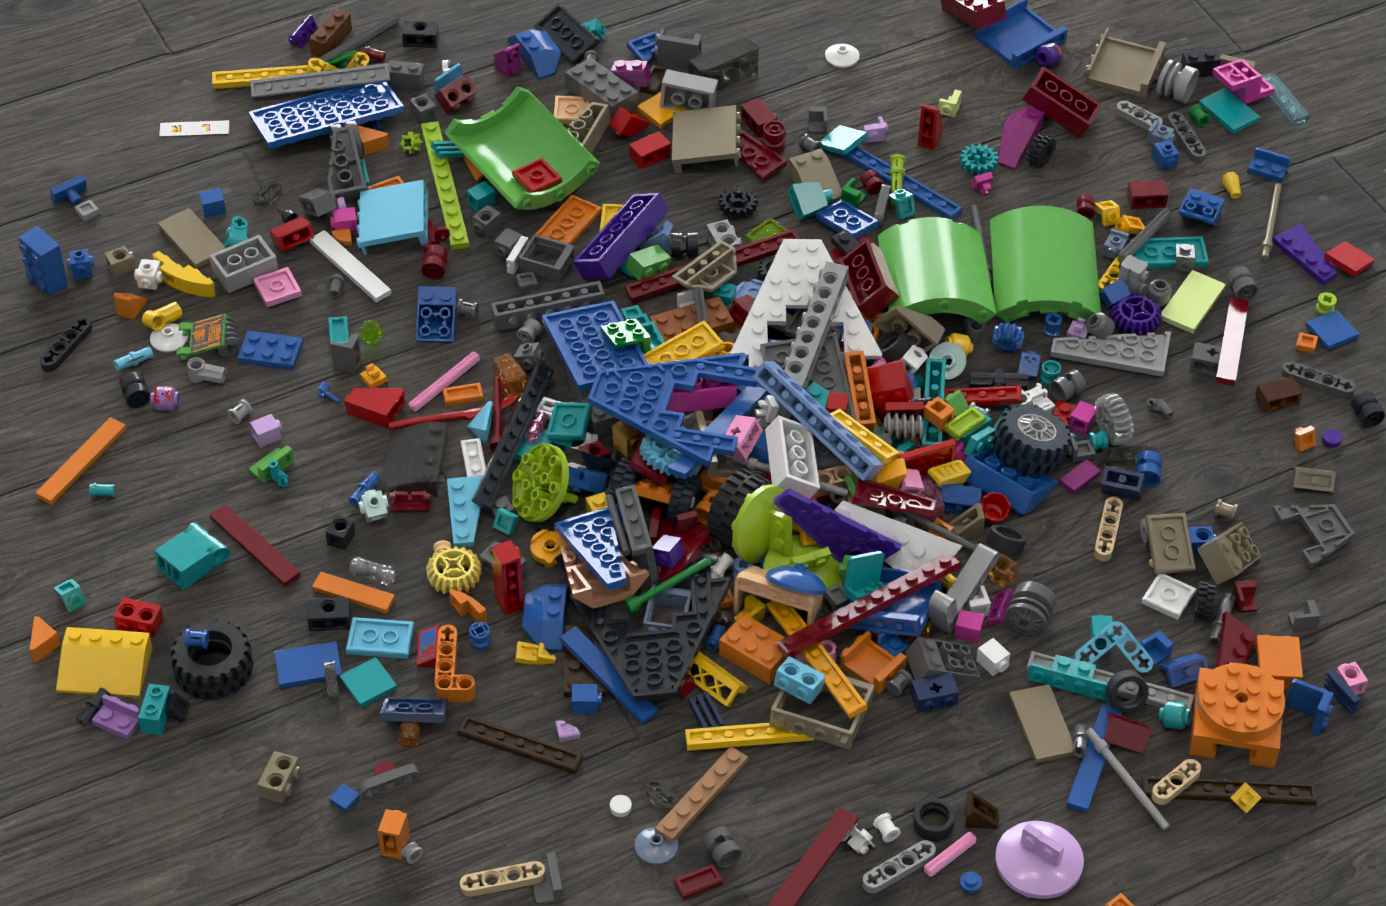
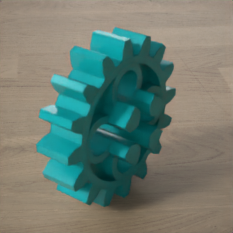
M980 143L978 146L971 144V148L966 146L965 150L961 151L959 162H961V167H965V172L971 171V175L974 172L977 173V176L980 173H993V169H997L999 160L997 152H993L994 148L988 149V145L982 147Z

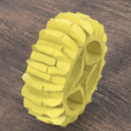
M447 546L446 550L440 549L439 553H433V558H429L426 567L427 579L430 581L431 587H435L437 592L442 590L445 595L453 589L468 593L469 588H475V583H479L481 563L477 555L473 554L471 550L466 551L465 547L458 549L457 546L450 549Z

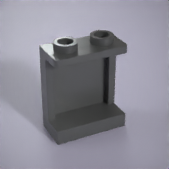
M661 29L660 34H657L655 38L657 65L698 72L702 60V34L695 33L693 40L665 36V29Z

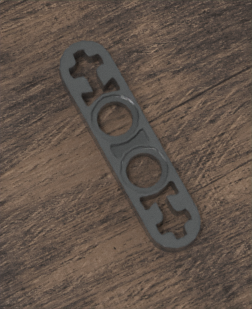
M1179 112L1169 113L1167 125L1169 128L1174 129L1176 139L1189 159L1195 163L1203 162L1206 156V149L1185 117ZM1179 130H1185L1186 133L1179 132ZM1191 141L1195 144H1188L1186 142Z
M1291 361L1283 365L1282 376L1285 378L1294 377L1295 382L1342 398H1350L1354 394L1355 384L1348 379ZM1305 375H1311V376H1313L1314 378H1313V379H1307V378L1305 377ZM1323 381H1330L1332 385H1326Z

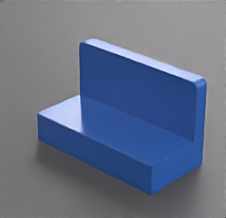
M1191 654L1158 665L1159 669L1166 671L1169 687L1172 688L1197 680L1200 667L1208 669L1206 656Z

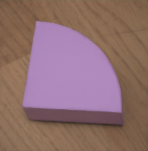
M555 721L559 742L580 739V732L577 727H573L565 721Z

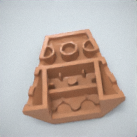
M568 545L560 547L573 598L593 609L633 596L649 576V572L646 569L641 570L636 562L628 561L626 556L620 552L627 585L607 590Z

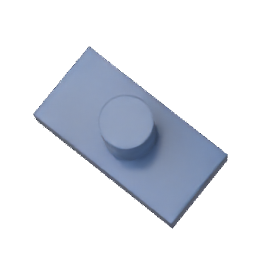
M666 221L656 227L644 238L639 248L642 250L658 244L664 251H667L672 243L666 238L669 237L673 225Z

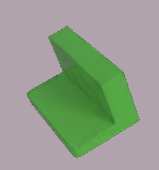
M288 445L282 449L276 448L249 468L250 472L265 484L271 479L268 465L270 461L276 460L282 471L294 463L293 451Z

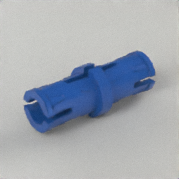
M371 471L367 478L357 485V490L349 497L351 505L359 507L358 502H361V496L364 495V492L372 490L381 480L378 473Z

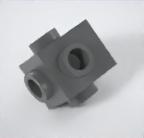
M537 342L520 344L513 358L521 371L532 370L538 360L544 363L547 355L540 343Z

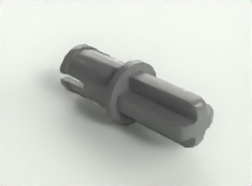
M1078 723L1075 726V734L1072 737V742L1074 743L1073 754L1081 758L1083 754L1086 755L1087 753L1086 746L1089 742V737L1085 733L1087 726Z

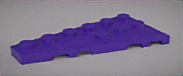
M790 488L774 498V504L786 515L791 516L792 520L822 548L828 547L831 556L839 563H843L845 555L856 556L881 551L884 553L885 560L901 550L902 544Z

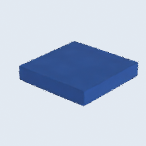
M1338 310L1306 322L1307 329L1314 336H1318V341L1327 351L1359 337L1356 329Z

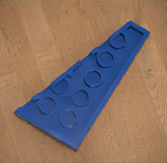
M608 507L554 523L555 531L607 590L627 585L625 570L621 561V554L618 549V542Z

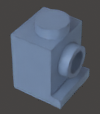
M1155 120L1148 130L1146 143L1152 146L1167 140L1173 143L1176 137L1174 129L1158 124V121Z
M1112 228L1104 244L1102 255L1113 259L1118 257V254L1127 246L1129 233Z

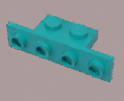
M1057 654L1055 655L1052 667L1030 663L1027 678L1029 681L1044 685L1049 684L1051 687L1109 702L1106 694L1107 682L1093 679L1096 669L1094 664Z

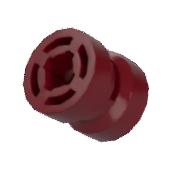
M868 170L860 177V182L866 187L870 195L880 193L881 186L884 183L878 178L874 170Z
M1088 194L1079 196L1077 198V213L1087 219L1093 218L1095 215V199Z

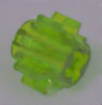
M374 320L366 321L363 327H359L361 340H365L367 343H376L379 337H383L381 323L377 324Z

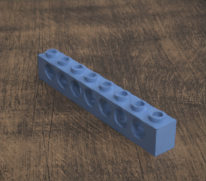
M764 361L752 377L863 481L873 480L884 464L774 361Z

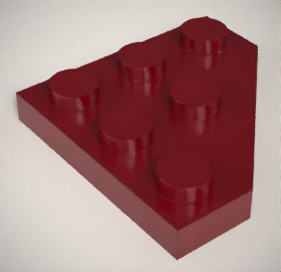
M705 524L695 526L682 534L674 535V537L682 539L685 555L673 568L656 565L661 582L685 570L689 563L693 564L701 554L700 549L702 546L709 544L711 538Z

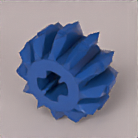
M1009 322L1006 324L1000 323L999 326H995L992 335V343L995 344V348H1001V351L1007 350L1009 353L1010 350L1016 352L1023 345L1024 332L1020 326L1016 327L1015 323L1009 324Z

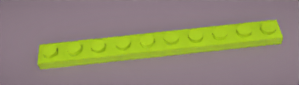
M439 122L421 124V130L445 227L450 230V237L448 239L451 250L469 248V240L448 158H438L431 148L433 141H443Z

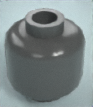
M1157 279L1149 283L1146 296H1149V300L1155 299V303L1159 304V307H1163L1169 303L1172 289L1168 282Z
M1099 312L1088 318L1086 327L1092 336L1106 339V337L1113 334L1115 324L1107 315Z

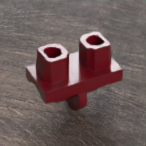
M433 218L427 220L428 243L421 245L424 251L429 245L441 246V242L450 237V230L443 225L435 227Z

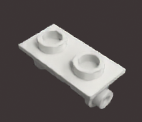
M855 826L844 840L846 841L851 835L852 838L847 843L858 854L861 853L862 855L868 851L869 848L867 846L869 844L873 848L875 847L871 842L873 837L865 829L860 831Z

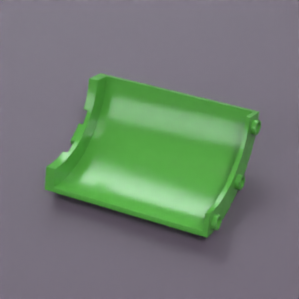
M518 86L497 111L492 110L475 121L472 119H453L445 131L448 138L515 209H538L557 201H562L593 175L601 164L529 90ZM539 158H543L562 177V183L542 192L528 193L512 176V171Z
M1044 205L1013 209L990 219L994 301L998 317L1007 323L1027 316L1029 312L1040 311V313L1063 312L1067 313L1068 317L1076 320L1078 318L1085 319V324H1087V320L1091 315L1101 312L1093 222L1071 210Z
M925 217L911 219L909 223L900 226L898 224L878 235L879 247L900 296L888 305L889 311L895 306H900L924 315L954 313L972 318L981 325L996 315L981 233L967 224L953 222L952 219Z

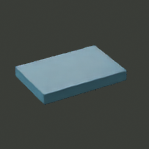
M353 617L346 654L408 659L414 622Z

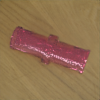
M538 412L536 418L529 424V430L526 433L527 435H525L529 442H536L539 434L543 433L545 423L549 418L545 412Z

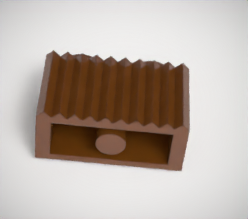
M1281 377L1276 381H1265L1257 385L1255 396L1263 410L1270 412L1271 410L1274 411L1275 409L1298 405L1301 400L1302 390H1300L1299 385L1295 382L1294 377Z

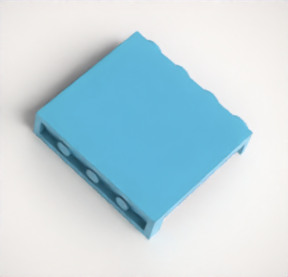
M424 180L360 191V199L357 201L360 212H357L360 223L357 225L359 234L357 245L358 248H362L364 255H367V246L414 237L419 238L421 245L428 243V191Z

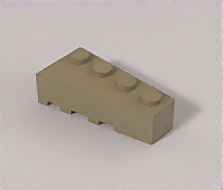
M592 102L579 114V118L576 121H572L567 129L591 154L611 122L609 105Z

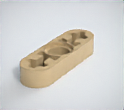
M1187 759L1154 785L1151 794L1152 800L1160 805L1169 803L1199 778L1201 772L1200 763L1194 759ZM1177 778L1181 780L1182 784L1174 785L1170 780ZM1166 787H1167V791H1166V794H1165V795H1164V794H1161V795L1158 794V792H1159V793H1163V792L1166 790Z

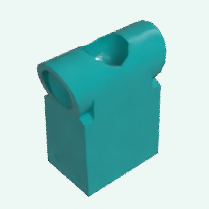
M196 522L189 525L185 533H180L155 550L157 569L183 590L211 571L213 566L222 565L231 556L229 548L216 538L210 536Z

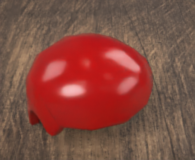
M991 492L985 495L980 503L985 521L990 524H1000L1005 521L1011 507L1007 497L998 492Z

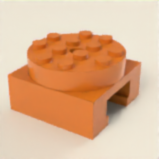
M1230 663L1215 669L1200 667L1195 685L1189 755L1214 759L1216 744L1250 749L1249 765L1274 768L1280 750L1282 715L1285 708L1284 681L1274 679L1259 667L1248 664Z

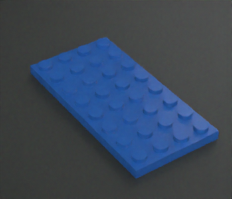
M387 82L335 88L250 111L249 117L270 149L279 148L285 144H294L303 139H312L318 135L329 134L330 124L339 123L343 127L345 121L354 119L357 125H363L365 122L378 121L387 116H396L404 112V107Z

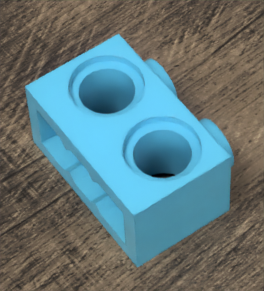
M789 656L777 670L774 686L811 704L822 691L826 675Z

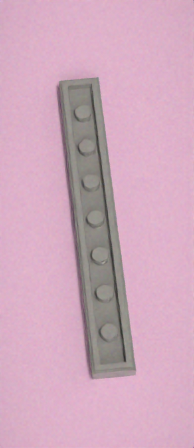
M384 63L250 80L251 97L255 99L390 82L389 64Z
M1032 651L1026 671L1029 672L1031 662L1052 667L1055 657ZM1095 669L1093 679L1108 683L1115 673ZM1134 681L1125 682L1118 688L1116 696L1131 700L1138 693L1139 686ZM1146 682L1149 695L1145 704L1164 708L1168 701L1186 703L1188 708L1191 709L1194 695Z

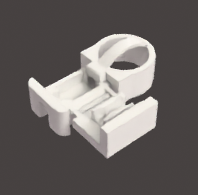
M1036 383L1035 388L1025 392L1022 390L1021 400L1023 402L1021 404L1010 405V408L1017 405H1032L1033 403V406H1038L1045 411L1049 410L1054 413L1056 405L1047 398L1048 391L1042 389L1040 383Z

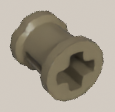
M1218 499L1214 516H1223L1233 521L1238 504L1231 505Z

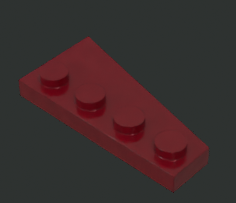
M859 478L851 504L932 517L937 500L871 480L863 481Z

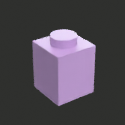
M272 414L250 422L252 436L260 448L281 440L280 431L283 430L279 420L274 419Z

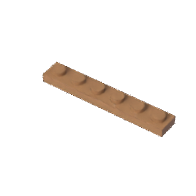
M730 746L655 827V834H660L665 840L673 844L748 762V756Z

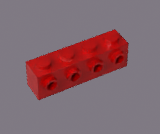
M511 540L492 547L495 599L505 616L524 609L522 556L519 548L514 547Z

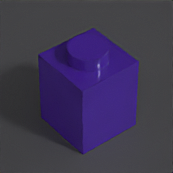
M663 535L653 546L655 562L658 566L673 568L685 555L680 537Z

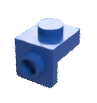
M568 466L569 491L580 493L581 490H589L590 482L579 479L581 470Z

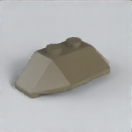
M721 240L675 273L672 279L691 290L702 287L703 292H713L737 274L736 249Z

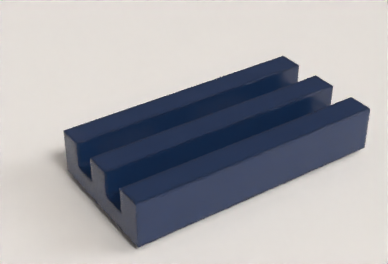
M1334 670L1328 672L1324 686L1329 692L1334 693L1333 696L1350 714H1353L1357 711L1360 698Z
M705 692L703 696L700 694L696 695L694 699L693 697L688 698V703L701 728L709 727L696 705L698 703L711 727L724 726V721L708 692ZM704 701H706V703H707V705H708V707H709L711 713L713 714V716H714V718H715V720H716V722H717V725L715 724V722H714V720H713V718H712V716H711V714H710V712H709L707 706L705 705Z

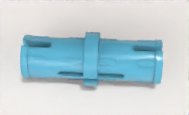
M147 346L144 349L136 352L131 351L128 355L113 360V364L117 371H121L129 366H137L139 362L153 358V352Z

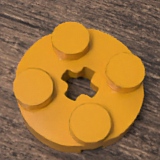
M548 529L539 531L532 537L530 552L537 562L551 568L558 564L554 558L561 553L560 547L568 544L556 531L548 532ZM549 545L551 547L554 545V548L547 549V546Z

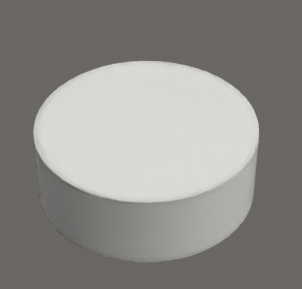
M617 795L611 799L610 811L614 816L625 817L631 812L632 803L627 796Z

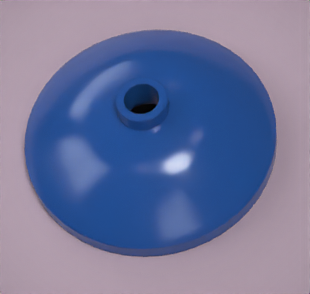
M795 563L794 566L783 565L773 568L766 573L767 580L793 591L823 595L827 590L824 582L815 573L807 570V566L804 564Z

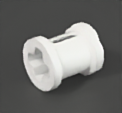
M889 813L881 814L873 823L875 828L879 829L882 833V839L886 843L894 841L901 834L900 829L892 823V817Z

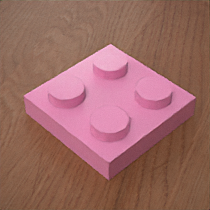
M288 267L253 278L254 285L266 307L302 296L301 289Z

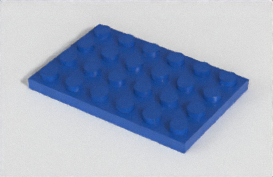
M614 300L542 315V322L578 391L591 389L600 370L649 364L637 343L615 348L601 331V326L625 321Z

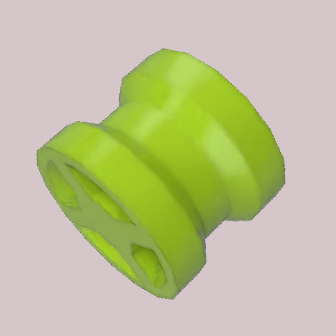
M1327 292L1321 293L1316 304L1317 313L1325 315L1334 311L1337 302L1336 296Z

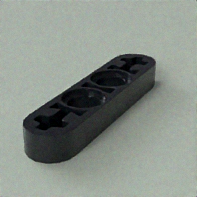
M77 318L40 357V365L43 371L52 372L56 370L90 334L92 325L89 318ZM70 336H76L74 340H67ZM59 348L65 349L63 352H56Z

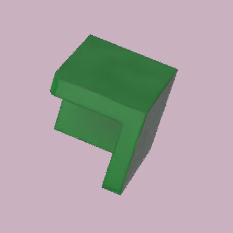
M851 178L842 188L841 200L858 208L866 199L867 194L855 189L856 179Z

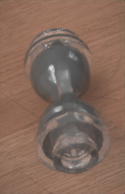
M354 557L350 563L349 572L355 577L369 578L386 586L395 580L396 571H394V567L391 565L377 564L363 557Z

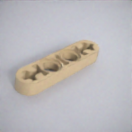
M1109 497L1105 501L1094 550L1095 558L1100 561H1108L1112 557L1123 508L1122 500L1117 497ZM1112 505L1116 506L1114 512H1110ZM1112 519L1115 523L1108 524L1105 520ZM1102 534H1110L1112 538L1105 539L1102 537ZM1103 546H1107L1105 553L1101 552Z
M538 861L464 875L460 880V888L462 894L467 897L535 885L544 881L546 871L544 865ZM537 870L538 875H534L533 871ZM512 873L520 875L515 881L508 879V876ZM491 877L498 879L494 885H489L486 881ZM468 883H472V888H468Z

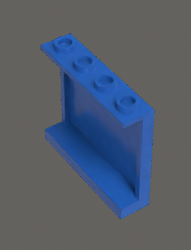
M1021 0L1007 7L1006 19L980 30L975 29L974 37L1015 70L1036 59L1037 50L1041 46L1048 43H1055L1060 46L1066 43L1067 28L1064 26L1058 29L1052 27L1027 7L1028 0Z
M882 567L880 581L887 585L913 570ZM940 579L848 627V629L920 637L930 615L928 606L930 598L936 590L941 592Z

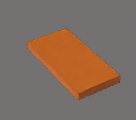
M571 195L537 231L536 235L573 245L602 213V207Z

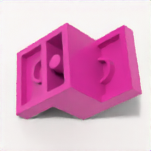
M1243 59L1213 68L1212 74L1245 104L1265 98L1275 92V88Z

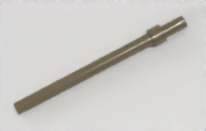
M1279 183L1274 185L1265 239L1261 245V259L1264 261L1269 259V253L1273 247L1272 237L1282 187Z

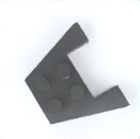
M1335 504L1310 505L1309 508H1299L1298 505H1291L1290 508L1274 506L1272 509V513L1280 525L1299 519L1317 545L1302 550L1301 556L1309 568L1314 567L1349 542L1355 534Z

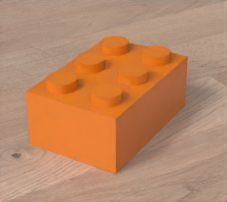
M743 613L719 639V655L770 685L775 679L777 670L787 659L777 649L776 643L785 637Z

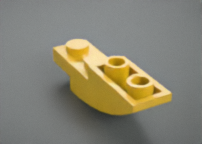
M159 251L153 254V259L160 261L161 266L159 269L163 272V282L192 295L211 298L216 296L214 282L202 275L198 269H194L190 265L183 268L180 264H176L167 255H163Z

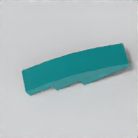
M638 305L620 309V313L625 321L627 319H637L650 335L651 350L664 343L654 321L650 322L646 313L642 314Z

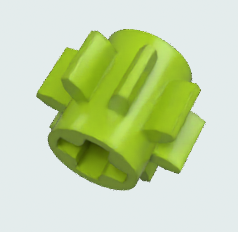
M408 132V136L402 135L403 139L400 145L404 148L403 152L409 151L410 154H415V150H421L420 146L423 141L419 138L420 134L414 135L413 132Z

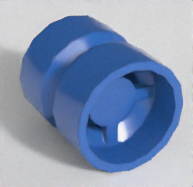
M1151 450L1140 452L1137 456L1136 472L1145 474L1144 487L1152 488L1157 486L1161 481L1162 456Z

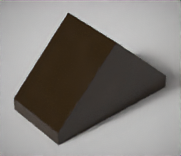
M972 791L967 792L965 828H999V809Z

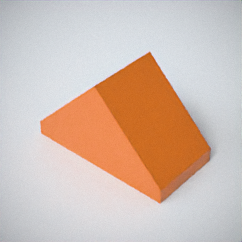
M357 125L364 156L388 149V133Z
M114 293L117 315L134 320L146 304L147 298L134 294Z
M35 616L29 650L32 661L38 662L60 646L57 632L40 617Z

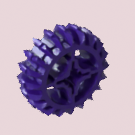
M1133 293L1132 296L1117 300L1111 310V319L1115 327L1118 328V332L1123 331L1124 334L1135 333L1137 336H1145L1147 333L1157 330L1162 320L1159 304L1155 303V299L1149 300V296L1143 297L1142 294L1137 296Z

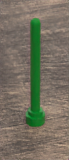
M704 558L638 597L636 595L634 597L629 596L624 599L625 606L631 614L635 613L642 606V603L712 564V558Z

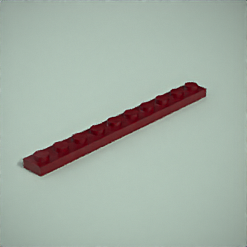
M793 228L735 248L737 267L777 254L783 239L800 238ZM686 265L625 285V291L629 299L634 303L683 286L674 281L672 276Z
M949 553L941 555L776 642L777 649L787 658L789 656L793 657L960 569V562Z

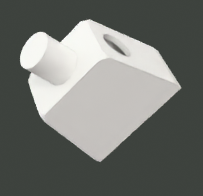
M913 345L901 360L904 361L908 371L914 375L928 356L922 348Z

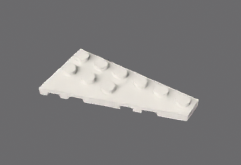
M842 500L834 510L902 544L900 551L884 560L894 569L915 570L946 553L954 557L962 548L960 544L851 504L845 500Z

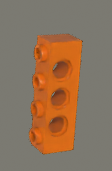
M864 350L844 352L842 360L857 422L869 431H874L876 419Z

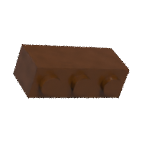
M335 9L309 38L312 55L321 57L341 43L352 30L350 13Z

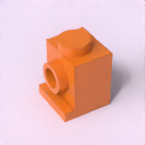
M936 397L924 406L923 417L938 427V431L941 432L944 430V425L954 419L955 409L939 397Z

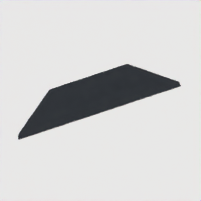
M551 442L552 445L559 447L563 451L569 462L602 472L618 467L619 462Z

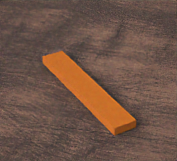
M110 417L36 491V497L53 505L126 430V425Z

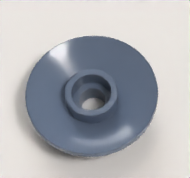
M655 827L643 830L635 840L637 856L648 864H665L671 861L678 851V840L676 839L673 844L668 842L660 834H655Z

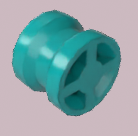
M1104 430L1096 434L1093 432L1087 434V440L1090 439L1094 451L1100 448L1102 450L1108 449V437Z

